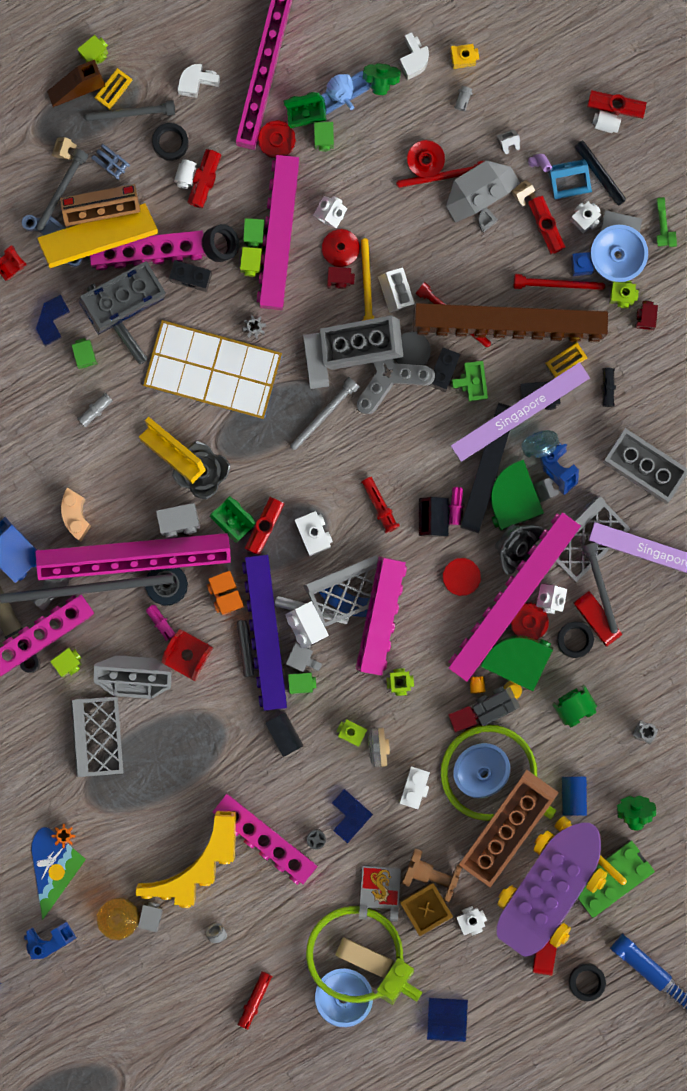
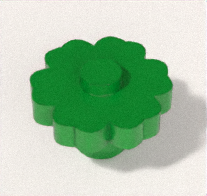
M381 63L376 65L369 64L364 67L363 79L371 83L372 92L376 95H386L390 90V85H396L400 82L401 71L397 67H390L388 64Z
M628 796L621 799V804L617 805L618 818L624 819V823H627L631 830H641L645 824L652 822L653 817L656 816V805L646 797L636 796L634 798Z

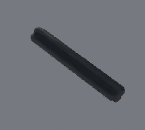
M583 140L575 145L576 150L586 160L590 169L618 206L626 201L625 196Z

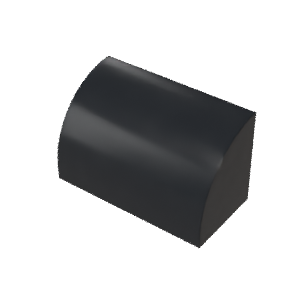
M419 498V536H449V498Z
M286 712L265 723L283 757L304 746Z

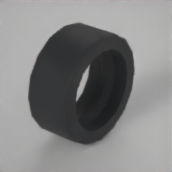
M165 123L155 130L152 144L160 158L174 161L185 155L189 140L186 131L180 125ZM174 131L180 135L182 143L176 152L169 153L160 147L159 140L163 133Z
M220 224L207 229L202 238V247L209 259L214 262H223L234 258L238 253L240 247L239 238L232 227ZM217 232L222 234L227 241V251L225 254L220 253L214 244V237Z
M574 621L567 623L558 632V648L567 657H583L593 647V632L582 622ZM570 629H580L585 633L587 641L583 649L571 651L566 647L564 636Z
M588 963L575 967L570 973L568 980L569 988L573 995L583 1001L596 1000L603 994L606 987V979L603 972L595 965ZM583 971H591L598 977V988L590 994L582 993L576 987V978Z

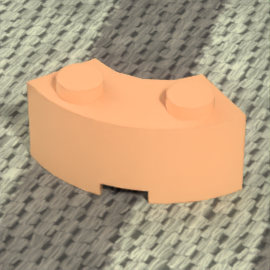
M67 488L62 498V518L69 532L82 542L91 527L83 515L85 499Z

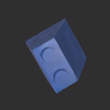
M4 517L0 521V568L16 583L18 580L21 581L26 577L27 571L37 566L36 551L38 550Z

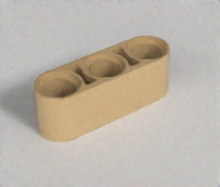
M344 937L335 953L337 957L382 978L386 977L394 962L392 959Z

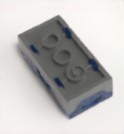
M145 261L81 295L79 304L99 335L164 300L166 292L148 262Z

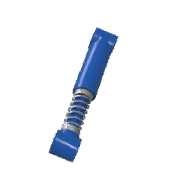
M621 934L610 949L640 973L656 989L667 992V995L669 994L671 998H674L675 1002H679L683 1009H687V992H684L683 988H679V985H675V981L668 972L648 957L624 934Z

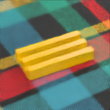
M117 68L105 83V87L101 88L94 98L111 110L133 80ZM118 75H121V77L118 79V81L115 83L112 89L108 92L105 98L102 99V95L109 88V86L112 84L115 78ZM126 79L125 83L118 90V92L115 94L112 100L109 103H107V101L110 99V97L113 95L116 89L120 86L123 80Z
M576 342L547 361L545 365L549 368L553 377L556 378L588 357ZM576 348L578 350L577 352H575L574 354H572L556 366L553 367L551 365L552 363H554L555 361H557L573 349ZM578 355L582 356L581 358H579L578 360H576L560 372L557 373L555 371L567 362L577 357Z

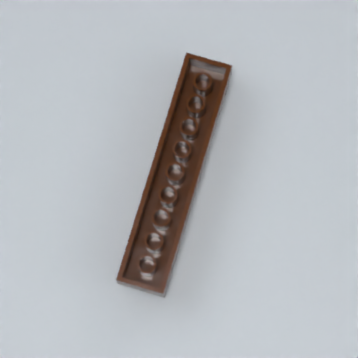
M416 303L413 310V332H417V335L421 336L429 335V333H436V336H448V333L455 334L456 337H467V334H474L475 338H486V335H493L495 339H504L505 336H512V339L522 340L524 337H531V340H543V337L550 338L551 341H562V338H568L570 342H581V339H588L590 343H599L608 334V311Z

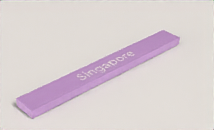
M579 362L451 445V448L462 462L589 380L590 377Z
M594 522L588 541L687 573V552Z

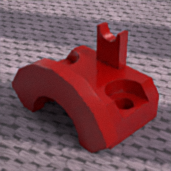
M12 245L4 251L5 254L0 258V275L5 281L11 279L27 265L19 257L15 247Z

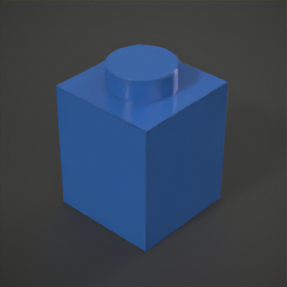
M591 252L572 254L573 276L592 275L594 270Z

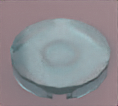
M546 430L528 436L523 441L521 447L525 456L531 458V455H535V458H540L554 452L556 445H559L560 441L557 433Z

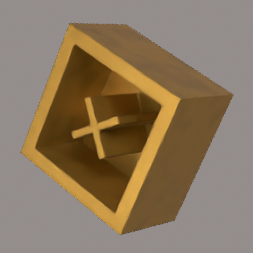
M433 882L399 901L419 936L453 917Z

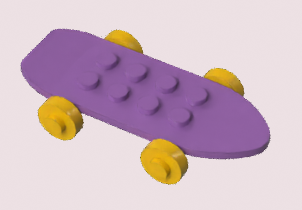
M584 822L575 824L562 830L557 835L546 831L543 835L540 834L535 840L536 845L533 850L540 856L519 888L517 889L511 885L507 889L504 888L499 894L497 905L503 909V912L497 924V937L522 956L527 957L537 953L544 948L549 940L550 944L556 948L561 944L564 945L570 937L571 927L565 923L561 924V922L585 886L587 885L586 889L590 892L595 893L605 885L607 872L601 868L595 872L600 858L601 840L598 828L594 824Z

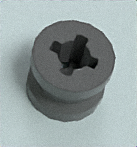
M313 830L307 836V844L312 849H321L326 843L325 834L320 830Z

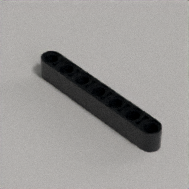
M498 402L494 417L511 406ZM510 431L485 446L460 528L479 534Z

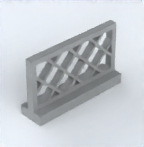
M597 495L573 518L574 521L581 525L574 535L582 536L581 547L585 546V536H590V534H585V525L588 522L608 523V527H611L612 523H619L623 527L621 531L627 532L630 529L605 503V500ZM603 507L608 511V520H598V512ZM570 541L568 547L564 549L568 550V561H561L558 558L555 562L577 582L591 568L590 561H584L582 548L571 547ZM598 547V550L601 551L599 553L597 551V561L610 549L609 547ZM571 550H581V561H571ZM571 563H581V571L576 576L571 572Z
M377 555L304 585V589L308 593L324 627L368 609L371 595L362 592L361 589L365 581L373 584V581L366 579L368 571L376 569ZM353 577L362 580L358 590L348 586ZM336 584L345 587L341 597L331 593ZM347 588L357 592L353 602L344 599ZM322 592L327 594L324 604L316 602L315 593ZM359 594L369 597L366 606L356 604ZM330 596L339 599L336 610L326 606ZM342 601L352 605L347 614L339 611ZM325 608L335 612L332 620L325 622L322 616Z
M118 697L71 700L76 777L123 774ZM106 701H114V710L110 714L101 708ZM83 703H92L97 707L91 716L84 712ZM98 710L107 716L101 725L92 719ZM109 718L115 723L116 727L111 734L102 727ZM89 720L98 726L92 735L85 731V725ZM100 729L108 735L103 744L94 738ZM110 738L117 742V748L113 753L104 747ZM91 739L100 746L93 755L87 750V744ZM101 748L110 754L104 763L95 757ZM113 757L118 761L119 770L111 771L105 765ZM92 759L101 765L96 772H88V764Z

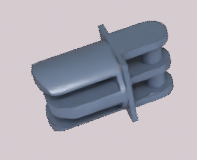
M102 144L101 148L111 155L113 159L99 149L96 153L108 165L95 155L91 159L103 167L107 173L119 180L121 173L124 174V170L126 167H130V164ZM119 160L122 162L120 167L117 165ZM114 167L117 169L115 173L111 171Z

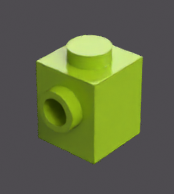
M94 35L77 50L86 63L95 59L96 63L100 64L107 58L108 51L106 48L108 45L102 38L98 39Z
M242 248L240 271L244 273V276L255 277L256 274H260L262 249Z
M68 648L50 662L61 677H65L67 674L72 676L80 670L78 666L82 664L79 661L82 657L76 649L72 651L71 648Z
M346 720L345 723L341 721L336 732L340 733L338 737L359 747L367 729Z

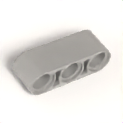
M305 334L303 337L310 389L329 387L327 367L323 363L321 334Z

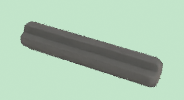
M246 620L237 621L243 674L244 677L254 676L248 625Z

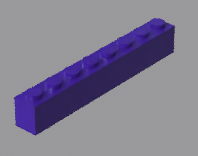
M269 556L245 557L246 562H242L243 574H247L248 581H244L245 591L250 593V600H247L248 612H252L253 618L249 620L250 631H254L255 638L251 639L252 648L257 650L254 665L255 669H259L260 675L256 677L257 688H261L262 696H258L259 705L264 707V711L287 708Z

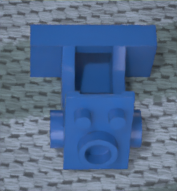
M557 443V447H547L540 452V462L543 471L559 486V491L565 495L578 484L579 469L574 464L570 468H564L558 463L559 458L567 452V444L561 445V443Z
M68 922L50 931L52 934L50 941L42 940L34 928L26 931L27 935H24V939L28 940L26 948L31 959H44L75 940L77 937Z

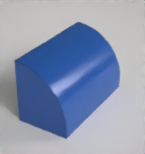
M562 777V815L587 816L586 777Z

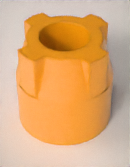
M470 677V693H485L484 677Z

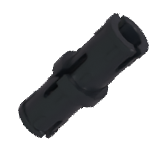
M603 368V385H601V390H603L602 407H615V368Z

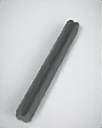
M93 283L87 287V291L89 292L97 286ZM120 320L112 325L139 364L146 362V355Z

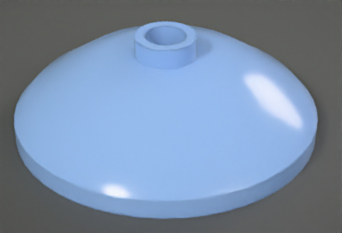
M612 225L605 228L596 236L591 246V261L595 270L603 278L613 282L632 280L643 271L648 260V247L645 239L636 229L627 225ZM615 252H620L621 258H616Z
M481 743L473 745L462 752L455 763L453 771L455 783L467 796L473 798L490 797L499 792L507 783L511 770L510 762L505 752L493 744Z
M336 969L327 973L321 979L332 990L344 995L360 996L372 992L366 978L351 969ZM317 985L315 991L316 1008L321 1017L331 1025L337 1027L355 1026L367 1017L372 1008L373 1000L365 1003H340L338 999L328 995Z

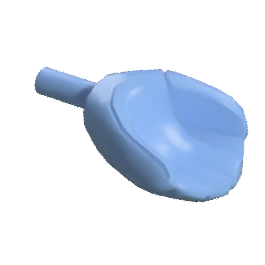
M339 74L331 78L327 83L326 93L334 100L346 103L350 110L354 109L353 104L349 100L354 90L350 75Z

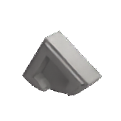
M487 207L482 209L479 215V227L484 233L498 221Z

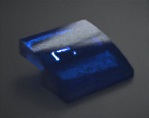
M429 998L427 1040L466 1042L468 1000Z

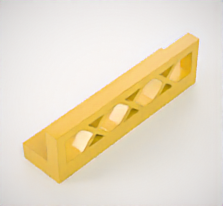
M148 417L145 420L148 428L139 436L140 441L193 484L206 471L201 459Z

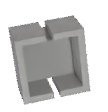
M194 503L156 511L160 533L162 536H166L167 539L178 537V533L183 532L186 535L195 534L197 529H201Z

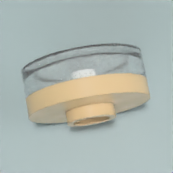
M384 728L369 729L368 752L372 768L387 766L386 755L390 754L389 739H385Z

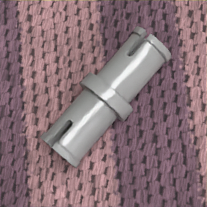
M104 392L77 419L87 427L92 420L102 415L101 412L113 400Z

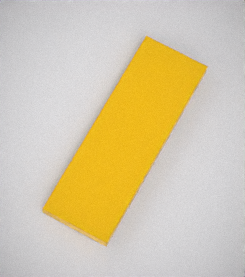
M146 204L139 205V213L81 223L37 237L49 268L158 234V229Z

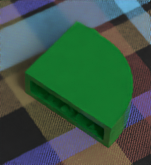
M524 460L518 461L504 469L493 485L491 508L494 517L491 518L495 528L499 527L500 531L509 528L511 525H517L544 514Z
M511 636L497 642L484 658L481 667L534 691L553 652V647H551L550 642L544 639L538 641L527 636Z

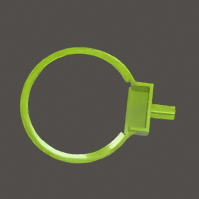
M480 725L464 731L449 745L441 764V782L447 798L457 810L473 819L490 821L495 814H481L471 811L457 800L450 788L448 766L455 749L472 735L482 732H497L512 738L521 746L528 758L530 772L538 777L537 764L529 745L517 733L498 725ZM549 806L543 815L551 820L557 810Z
M349 906L334 910L316 924L308 939L306 960L313 980L325 993L333 998L349 1003H365L382 998L393 1005L401 992L416 1002L420 999L423 992L408 983L414 973V968L404 962L400 936L393 924L385 916L370 908L367 909V916L379 921L390 933L395 945L397 960L378 987L376 994L371 992L360 996L344 995L332 990L319 977L313 961L314 944L320 931L337 917L347 914H359L360 906Z

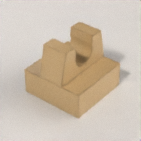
M66 137L57 138L51 156L72 160L73 156L68 153V149H76L77 145Z
M527 180L521 182L511 191L512 195L522 206L526 205L524 200L526 196L529 195L531 199L536 198L535 189Z

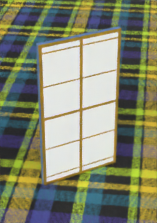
M162 320L143 387L264 420L282 353Z

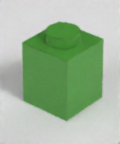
M314 122L315 149H319L322 152L330 151L331 148H334L333 122Z
M245 218L244 244L250 248H259V245H263L264 219Z
M82 338L76 340L75 344H72L79 369L97 364L90 340Z
M312 673L288 674L290 694L313 693V689L316 688V677H312Z

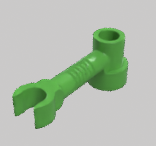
M665 197L657 198L660 235H657L658 247L668 245L669 247H677L676 231L668 232Z

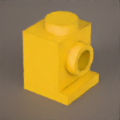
M474 44L451 46L450 52L453 69L476 66V60H479L478 48L474 49ZM468 52L469 56L464 57L462 56V53Z

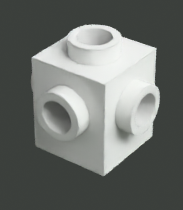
M324 196L313 216L325 225L337 228L347 208L342 205L343 201L339 198Z
M589 201L585 205L581 203L574 209L575 214L571 217L570 221L584 234L589 228L593 230L600 223L598 219L601 217L599 213L601 210L596 204H590Z
M541 584L536 606L544 608L543 612L555 614V611L563 612L567 589Z
M473 906L463 909V914L456 916L463 935L471 933L473 936L482 932V928L485 927L484 922L487 921L483 910L473 909ZM470 918H475V923L470 924Z

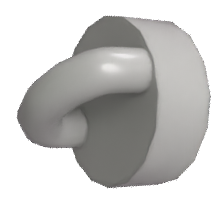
M219 923L212 924L206 930V936L212 943H219L227 938L223 925Z

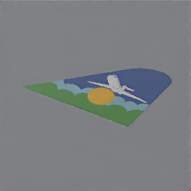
M48 827L38 830L32 842V856L42 920L86 860L69 844H65L64 849L60 843L55 846L57 839L52 838V835L57 834Z

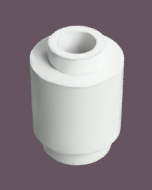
M600 110L599 114L595 113L592 124L595 125V129L608 133H617L621 118L615 114Z
M183 159L179 163L174 179L177 187L188 189V187L193 186V179L197 170L195 162Z

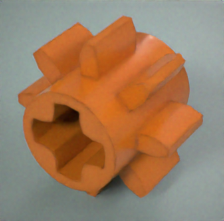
M65 824L62 825L60 830L55 827L57 835H52V838L57 839L55 846L60 843L64 849L67 843L71 846L73 845L70 839L76 838V835H71L72 827L66 829ZM65 832L69 837L66 838V841H62V838L58 837V835Z

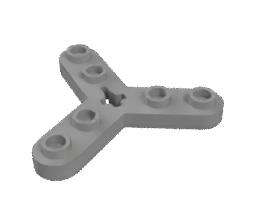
M394 359L373 362L377 373L359 397L357 408L364 414H372L393 384L427 386L434 381L435 372L425 365L396 364ZM384 365H386L389 370H393L390 378L388 376H385V374L387 373L386 367H384Z

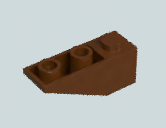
M94 59L74 68L51 87L47 93L52 106L55 107L103 88L105 83Z

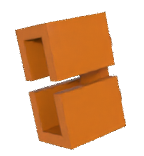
M231 571L209 578L210 583L207 584L210 595L214 594L217 601L213 603L217 613L221 612L222 615H226L244 608L238 590L221 597L219 596V594L237 588Z

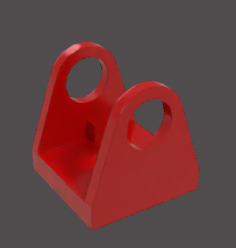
M179 629L168 644L161 663L196 681L214 647ZM184 650L192 651L193 657L191 660L186 661L182 658Z

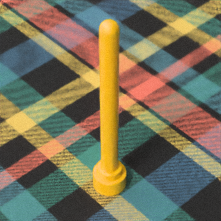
M367 238L361 240L365 316H363L362 321L375 319L372 313L369 242Z
M563 816L556 822L554 827L561 832L572 825L571 821L566 816ZM600 855L598 864L619 884L625 885L627 880Z

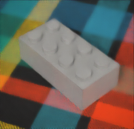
M392 315L320 329L323 363L325 367L331 370L403 357L400 320Z
M626 428L602 462L665 504L670 502L687 476L686 467Z

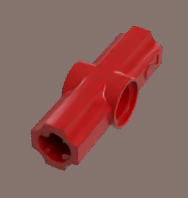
M591 90L587 107L607 111L615 115L621 114L643 119L647 102L625 98L620 94L611 95ZM619 101L622 107L615 108L612 102Z
M206 149L200 168H197L193 179L194 185L187 202L188 204L203 209L209 190L212 189L215 182V173L222 156L220 153L211 149Z
M538 196L528 201V205L537 223L538 231L541 233L550 255L565 249L566 247L556 227L555 219L552 217L544 197ZM548 221L552 227L544 229L541 223Z
M269 497L245 546L246 550L260 556L285 505L284 503ZM263 521L270 524L269 530L261 531L259 528L260 523Z

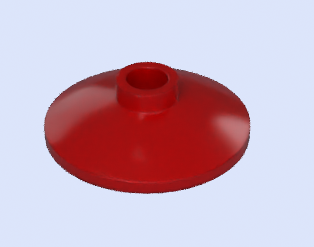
M422 140L410 148L407 155V163L415 175L422 178H430L436 176L443 169L445 154L437 143L430 140ZM425 157L430 160L427 164L422 161Z
M337 229L330 232L322 243L324 258L328 263L336 267H345L352 264L360 252L357 237L345 229ZM338 244H343L345 246L344 249L339 250L337 248Z

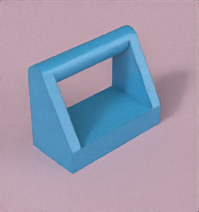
M585 159L552 165V169L548 171L554 200L592 192L589 168ZM584 174L586 186L557 191L556 178Z

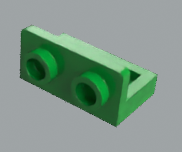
M310 92L304 96H292L287 100H283L284 106L287 108L288 126L290 128L327 120L325 99L320 93Z
M231 496L209 516L225 533H228V536L235 543L240 541L256 524L253 516L247 513L240 506L239 502Z

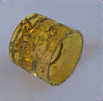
M114 898L107 901L97 914L99 930L104 936L112 940H121L129 937L137 929L140 921L137 906L126 898ZM117 914H120V918L123 919V921L119 922L118 924H115L116 920H114L113 917L117 916Z

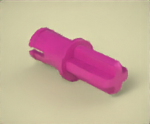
M461 487L452 488L451 505H449V524L461 525L462 508H464L462 506L463 488Z
M155 604L146 609L147 614L155 624L154 627L158 628L165 641L176 634L166 621L167 618L163 617Z

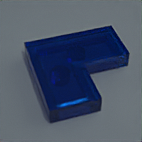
M345 789L332 802L346 816L333 831L348 843L373 815Z

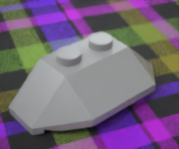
M486 160L453 181L446 208L453 220L458 222L476 214L504 197L518 186L520 182L510 166Z
M116 655L94 664V683L100 685L113 696L152 699L171 688L172 669L155 658Z

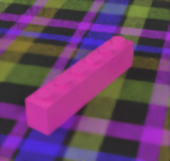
M380 556L378 558L355 668L360 672L382 676L383 671L386 670V655L391 648V641L389 640L395 629L394 616L397 615L399 610L398 597L401 596L403 591V585H401L402 578L405 577L407 571L406 562Z

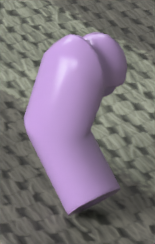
M536 154L528 159L530 167L541 166L544 172L552 169L550 162L544 154Z

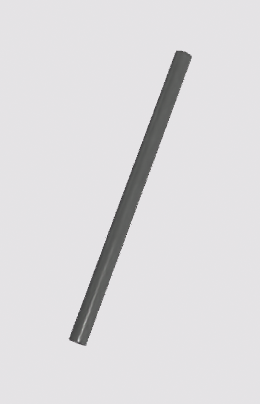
M173 574L5 593L0 594V602L2 604L174 583Z

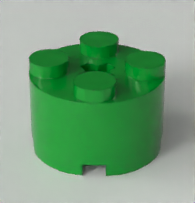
M585 685L581 686L583 690L578 691L575 688L558 699L560 703L557 705L555 702L552 704L562 723L569 725L570 728L579 724V719L584 716L588 718L597 712L595 709L597 704Z

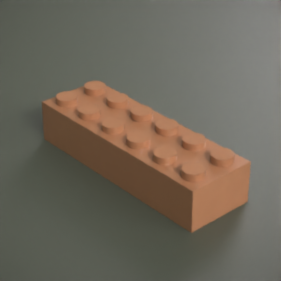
M526 770L459 865L491 888L559 792Z

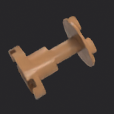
M415 848L402 884L409 887L413 878L424 883H428V880L447 887L443 900L450 902L462 867L457 864L452 876L433 869L434 865L420 860L423 851Z

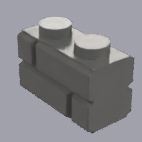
M502 686L492 691L494 693L493 696L488 698L487 695H484L476 700L477 704L473 706V709L482 726H486L520 708L510 687L504 689Z

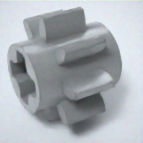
M251 315V320H244L247 327H244L243 331L249 332L248 338L253 335L257 340L260 333L262 335L265 334L262 328L266 327V323L261 324V317L254 319V316ZM257 323L258 330L254 329L253 331H251L250 325H255Z

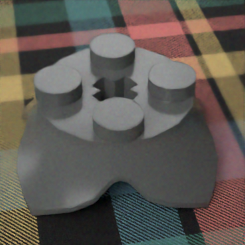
M196 441L187 449L201 459L205 470H207L205 476H200L193 484L175 469L172 476L178 485L190 489L194 496L201 499H209L217 492L219 484L227 478L230 471V463L222 455L214 454L208 445Z
M511 525L502 535L501 539L496 542L495 548L498 550L501 566L506 575L514 573L522 560L525 562L528 560L530 555L527 553L534 544L536 545L537 541L541 540L539 537L543 533L544 528L536 525L522 527Z

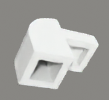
M412 32L405 35V42L411 54L400 58L399 61L407 80L421 74L427 67L429 58L428 47L425 46L420 49L422 47L420 40L417 36L414 37Z
M202 64L191 65L181 74L178 94L197 98L200 84L219 87L220 76L210 70L202 72Z

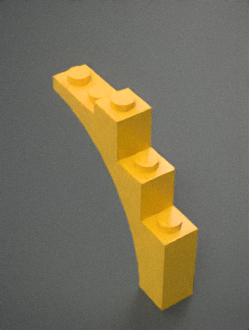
M216 811L210 841L196 861L181 873L168 879L150 883H138L136 896H141L142 899L160 897L163 900L175 897L174 905H179L181 908L194 906L196 901V883H199L200 886L214 884L216 861H219V864L234 862L236 812Z

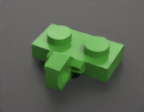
M483 361L464 363L465 374L460 375L461 379H453L451 381L452 389L462 388V392L467 391L468 402L487 400L488 395Z

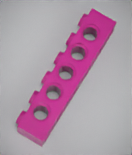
M201 230L149 236L90 255L91 266L96 268V270H106L108 266L125 268L127 264L138 266L145 261L153 262V264H163L165 260H172V262L174 260L182 262L184 258L201 260L203 256H206L202 247L204 233ZM184 243L191 245L188 251H182L180 247ZM170 245L172 250L169 253H163L161 251L162 247ZM151 247L153 252L150 255H144L143 249ZM132 249L134 251L133 256L125 257V250ZM106 252H115L114 258L106 259Z
M82 594L78 597L73 595L65 601L67 604L62 608L58 605L50 611L51 615L48 617L41 616L34 621L35 625L30 629L26 626L18 632L19 636L15 639L11 636L2 642L4 646L0 648V677L95 614ZM66 610H70L74 613L73 619H70L66 616ZM50 621H56L59 625L58 629L51 628ZM34 631H40L43 639H36ZM18 642H25L27 649L21 650L18 647ZM8 652L11 655V660H4L2 653Z
M226 794L213 810L214 814H216V811L238 812L239 819L236 821V836L239 834L245 838L243 842L252 849L254 846L260 850L259 855L267 861L269 858L275 862L274 867L282 873L287 871L291 875L289 878L297 885L299 883L304 884L318 867V865L230 795ZM246 823L253 824V833L247 834L244 832L243 827ZM261 835L269 837L270 841L267 846L259 844L258 839ZM276 847L284 849L285 854L282 858L274 856L273 851ZM290 860H298L300 867L297 870L290 869Z

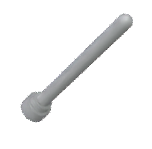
M350 377L344 381L343 389L294 440L291 444L292 450H296L348 394L355 393L360 388Z

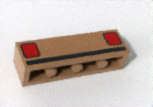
M135 184L60 198L65 226L140 212Z

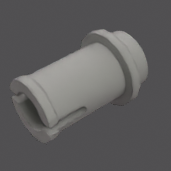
M461 86V89H458L459 95L454 108L465 112L469 98L473 93L471 88Z

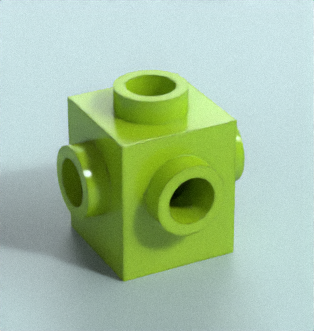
M630 280L626 282H613L609 303L618 304L617 307L629 308V306H632L634 301L638 300L639 290H636V284H632Z
M405 668L393 669L394 673H390V677H386L387 689H391V693H395V696L407 695V691H411V687H414L413 675L410 676L409 671L405 672ZM398 679H402L404 681V684L402 686H398L396 684V681Z

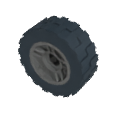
M180 568L151 570L147 577L173 574L174 583H170L168 588H164L163 584L145 587L148 596L155 603L162 606H171L177 604L185 597L188 582L186 575Z

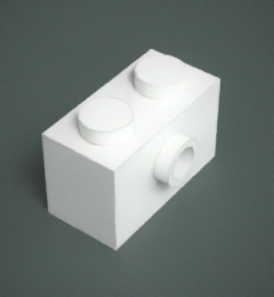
M403 268L378 276L389 313L405 309L414 304Z
M315 511L295 519L309 556L331 548L330 543L333 541L329 532L325 533L322 527L325 525L321 514L317 515Z
M312 601L285 614L287 622L291 626L296 640L302 649L329 636Z
M414 767L410 768L400 804L419 809L422 797H426L429 786H426L430 772Z

